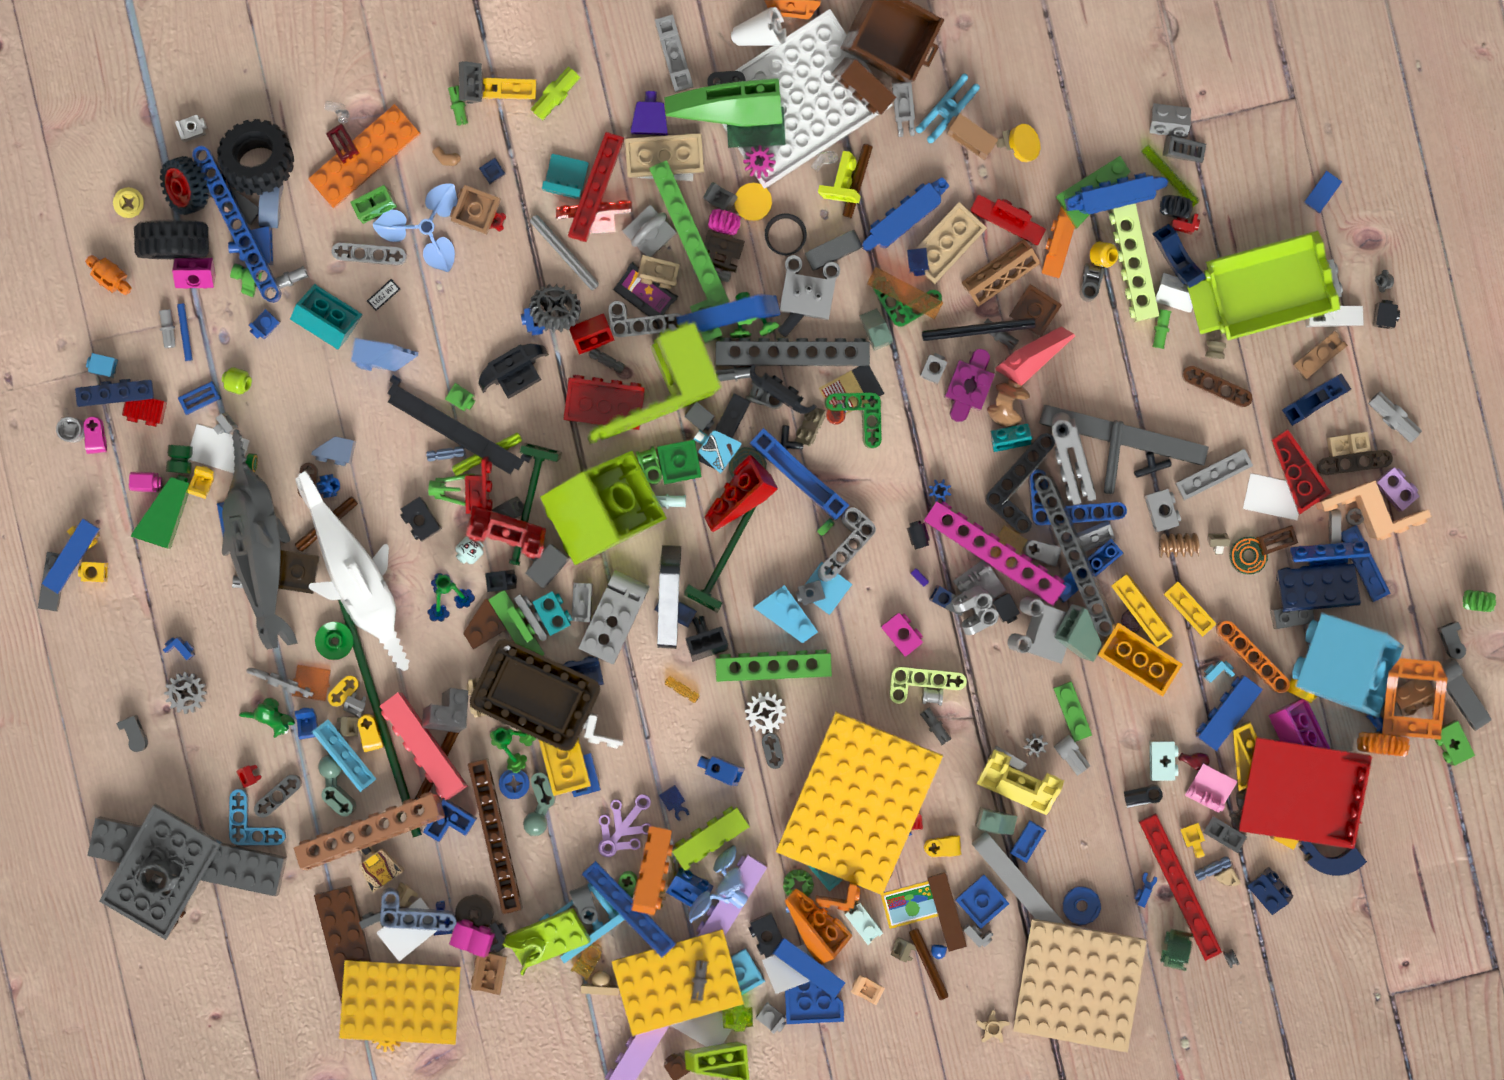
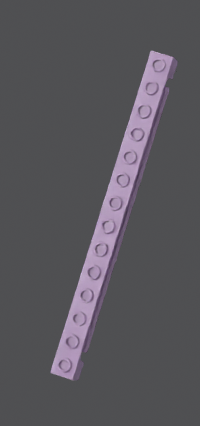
M747 854L746 857L742 856L736 866L741 871L743 887L738 889L749 898L766 871L767 865ZM719 900L716 906L711 905L706 914L709 916L705 923L702 921L696 930L698 932L697 936L723 929L724 935H726L743 906L737 908L731 902L727 904L722 900ZM669 1026L638 1034L635 1037L630 1036L625 1044L628 1047L624 1054L620 1052L615 1060L617 1066L614 1070H609L605 1079L636 1080Z

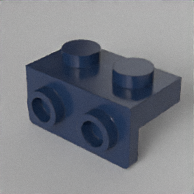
M589 656L582 661H567L564 663V666L596 680L599 685H604L598 657Z
M1270 867L1266 868L1263 874L1247 885L1271 915L1288 905L1293 898L1291 889L1283 884L1278 874L1272 871Z

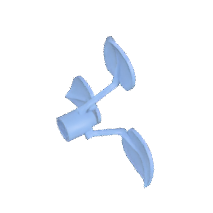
M454 184L439 185L427 194L425 205L428 209L434 211L429 219L422 220L419 225H405V215L398 210H390L383 213L373 223V228L382 238L391 242L403 240L406 237L405 229H419L422 234L429 235L432 241L423 250L425 262L433 268L449 272L454 263V247L451 241L445 237L435 241L432 234L435 226L432 220L436 213L441 217L450 216L452 208L456 207L458 199Z
M735 845L721 853L714 863V871L716 873L721 871L725 876L716 890L718 895H710L709 891H705L695 899L689 913V921L691 923L709 909L714 898L722 900L727 904L731 902L737 908H741L746 903L748 896L738 889L743 887L740 869L734 868L726 873V868L733 863L736 856Z

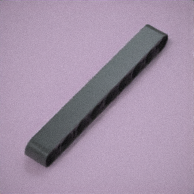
M1043 405L1039 424L1052 427L1053 416L1059 412H1064L1069 415L1070 419L1075 418L1080 435L1107 442L1111 441L1112 421ZM1123 425L1121 445L1153 452L1154 454L1197 465H1205L1208 446Z
M1042 475L1035 481L1038 495L1096 631L1103 636L1109 635L1115 629L1113 616L1055 480L1050 475ZM1042 479L1049 481L1048 489L1042 488L1040 484ZM1050 496L1055 497L1057 500L1055 507L1050 506L1048 503ZM1057 514L1063 515L1065 519L1063 524L1056 522ZM1065 532H1069L1072 535L1071 542H1066L1063 539ZM1072 550H1077L1080 553L1078 560H1074L1071 557ZM1079 568L1087 570V577L1083 578L1078 574ZM1087 586L1094 587V595L1087 594ZM1098 603L1102 606V613L1094 611V604ZM1102 621H1106L1110 624L1109 631H1105L1101 628Z

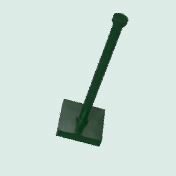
M524 443L521 445L519 453L534 456L533 459H535L521 521L528 522L542 462L545 459L558 462L562 452ZM514 546L512 559H509L510 564L520 566L521 561H519L522 547Z
M756 507L744 513L704 590L701 589L700 591L688 585L684 596L718 613L722 602L711 597L712 594L710 593Z

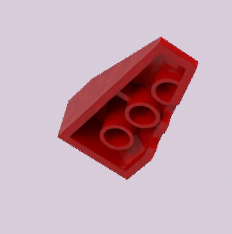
M749 455L736 467L733 472L735 474L730 483L727 482L724 486L725 491L720 498H716L704 518L712 532L763 503L778 490L772 475L752 455Z

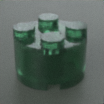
M1171 929L1170 932L1166 931L1164 943L1167 944L1166 951L1162 950L1160 962L1164 963V967L1182 971L1187 970V967H1184V963L1188 964L1192 948V941L1189 940V937L1193 938L1194 933Z

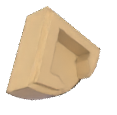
M1231 866L1214 876L1224 885L1236 886L1241 884Z

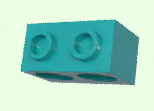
M552 591L532 602L550 636L571 626L570 621L573 619L568 610H563L561 604L564 602L559 593L555 594ZM548 598L554 601V607L551 610L544 607V601ZM557 615L563 618V624L560 627L553 624V618Z

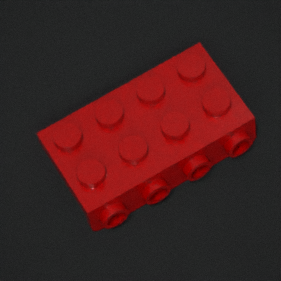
M573 375V378H568L563 420L607 426L616 417L623 416V418L631 416L630 412L641 408V411L643 409L645 388L641 387V383L630 382V385H622L623 381L611 380V383L603 382V378L592 377V380H585V376ZM640 426L633 428V430H640Z

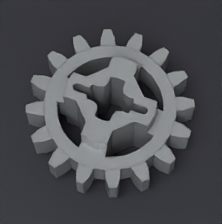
M184 672L183 677L180 673L176 674L177 679L170 678L172 684L166 685L169 691L164 692L165 695H169L166 702H172L170 708L177 707V713H180L182 709L184 714H188L189 709L192 713L196 712L195 707L201 708L200 702H206L203 695L207 694V691L202 689L206 684H200L202 678L195 679L194 673L190 677H188V672ZM187 680L183 686H177L180 681ZM194 684L198 689V693L195 692ZM188 689L187 692L190 693V695L192 696L184 697V693H182V691L179 690ZM174 693L177 695L178 701L175 700ZM189 700L195 701L192 705L185 706Z

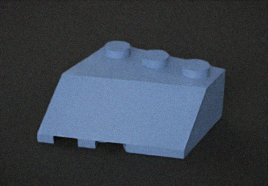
M355 338L351 361L362 370L372 371V368L396 372L416 358L419 352L392 344Z

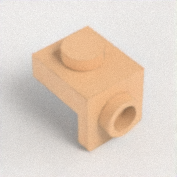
M859 976L852 984L853 989L851 993L877 1005L885 988L867 977Z

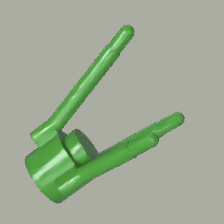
M475 474L436 478L435 481L430 480L429 496L466 506V502L443 496L446 491H461V488L446 487V483L443 482L465 479L466 475Z

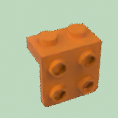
M849 882L846 900L816 895L815 902L819 903L820 907L830 908V905L838 906V910L849 911V908L854 909L855 900L859 901L860 887H857L855 883Z

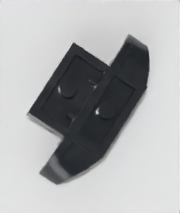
M520 344L488 363V366L483 370L479 378V387L484 393L492 384H500L507 398L510 399L541 381L533 364L536 363L535 360L537 358L547 357L549 355L548 351L539 344Z
M752 364L750 369L752 382L792 410L801 414H807L817 407L814 404L811 407L801 405L804 397L798 395V390L792 386L787 388L782 384L783 380L775 375L770 377L765 372L762 378L755 373L756 366Z

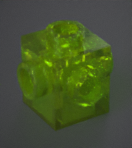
M743 1004L722 1010L723 1028L734 1029V1032H742L747 1027H753L752 1007H744Z

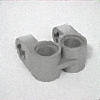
M974 586L952 600L956 612L960 613L972 607L974 608L975 615L967 618L961 624L966 635L976 634L994 625L998 620L999 615L992 603V597L981 586Z

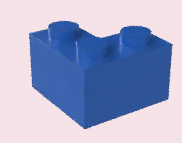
M444 798L441 804L445 818L427 824L423 833L438 842L442 840L449 827L466 836L477 820V817Z

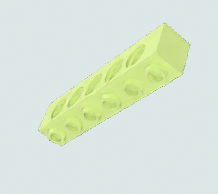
M1136 203L1114 208L1109 213L1111 225L1114 224L1115 227L1113 238L1115 244L1118 243L1119 246L1118 261L1122 262L1121 276L1122 280L1126 281L1127 284L1125 295L1127 300L1130 299L1131 307H1129L1130 317L1134 318L1135 322L1159 317V311ZM1122 221H1127L1130 224L1128 231L1121 228L1120 224ZM1125 240L1133 241L1134 248L1127 249L1124 245ZM1129 259H1136L1138 267L1131 268L1128 263ZM1134 277H1139L1142 280L1141 287L1133 285L1132 280ZM1138 296L1145 297L1146 304L1144 306H1140L1137 303L1136 299Z

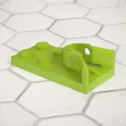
M571 908L508 933L503 945L514 951L522 965L520 974L524 975L528 967L589 944L591 938L574 909Z

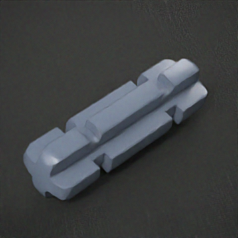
M459 446L455 447V449H439L436 452L434 450L427 451V460L436 461V459H451L454 456L463 457L464 448Z
M1223 857L1219 862L1215 861L1203 867L1204 869L1196 870L1194 874L1197 880L1201 881L1206 878L1205 876L1209 877L1222 871V868L1230 867L1231 862L1228 857Z

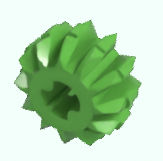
M1467 590L1463 596V607L1467 610L1492 612L1496 606V595L1487 591Z

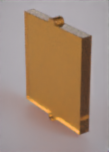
M297 665L296 676L293 681L298 682L300 688L305 689L308 687L311 689V692L314 694L312 697L308 696V699L326 701L327 691L330 687L331 670ZM296 691L292 696L303 697V693Z

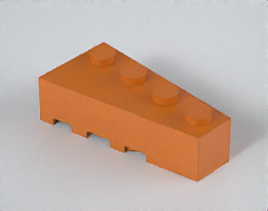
M649 826L632 911L655 915L656 909L660 910L662 898H659V892H664L666 880H662L663 873H668L669 862H666L667 856H671L673 845L670 844L672 830Z

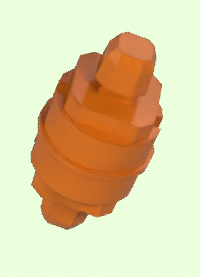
M93 255L87 257L85 262L92 269L90 275L100 286H103L111 293L118 290L123 295H127L131 292L130 284L125 281L127 275L117 264H114L106 257L101 260Z

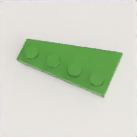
M1119 156L1056 196V199L1076 229L1090 214H1083L1079 210L1067 211L1065 199L1076 195L1075 192L1081 191V187L1093 185L1094 188L1098 187L1100 182H1117V178L1126 177L1130 170L1122 157Z

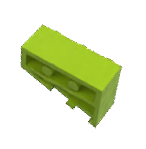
M736 1041L685 1050L686 1070L730 1080H749L746 1044Z

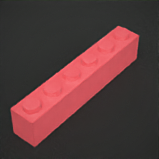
M397 692L380 705L382 716L393 724L392 730L397 736L402 737L404 747L407 751H412L415 756L413 758L419 767L424 768L426 778L430 783L433 782L436 785V792L442 799L450 800L468 786L428 728H422V720L403 693Z

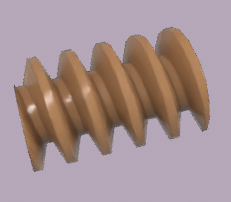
M1178 533L1176 539L1174 534H1169L1168 538L1166 534L1161 535L1159 539L1160 558H1162L1163 552L1166 553L1167 558L1170 557L1171 552L1174 553L1175 557L1178 556L1179 552H1181L1182 557H1185L1186 552H1189L1190 557H1193L1194 551H1196L1199 557L1200 544L1196 533H1193L1191 538L1189 533H1185L1184 537H1182L1181 533Z

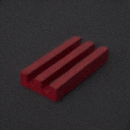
M342 123L326 133L343 164L347 162L346 159L349 158L351 160L353 158L352 155L360 154ZM339 130H341L352 150L349 151L348 147L346 146L343 138L339 133ZM334 133L346 154L343 155L332 136Z

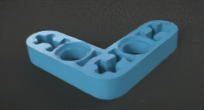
M236 789L230 794L229 838L233 844L280 845L285 841L286 832L282 828L248 827L247 792L243 789ZM238 792H240L241 796H244V799L240 800V806L244 805V809H234V806H238V800L234 799ZM235 812L243 813L244 819L242 822L234 820ZM233 825H244V828H240V834L244 836L240 841L234 838V834L238 832V827L233 828ZM266 830L269 831L268 835H273L278 831L282 838L278 842L275 838H268L269 842H266ZM255 831H260L263 834V839L259 842L253 839Z

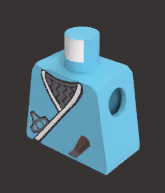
M699 430L694 437V440L702 445L698 452L720 474L742 445L739 441L716 430H713L710 436Z

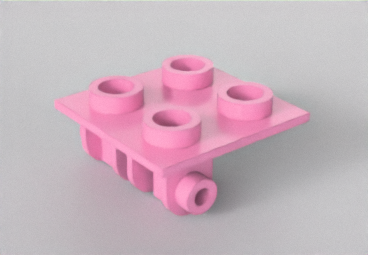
M1203 763L1185 796L1219 813L1225 808V802L1238 781Z

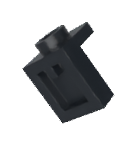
M514 570L485 573L487 592L517 588V577Z

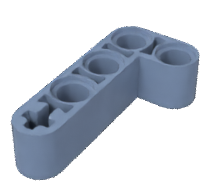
M387 888L382 893L380 919L385 927L450 931L456 925L455 915L449 910L399 907V893L397 890ZM388 894H394L396 899L393 902H387L385 897ZM392 913L395 917L392 921L384 920V915ZM411 914L414 919L411 922H405L403 917ZM424 916H432L433 921L428 924L422 921ZM436 916H439V920H438L439 924H436V923H437ZM446 917H449L451 920L448 924H445L443 921Z

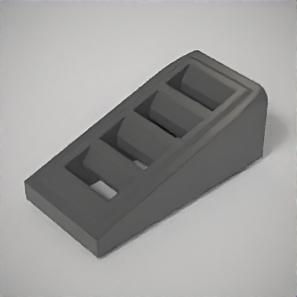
M1171 135L1165 139L1163 156L1203 163L1206 144ZM1180 144H1183L1182 151L1179 153ZM1188 145L1190 146L1189 155H1187ZM1195 147H1198L1197 157L1194 156Z

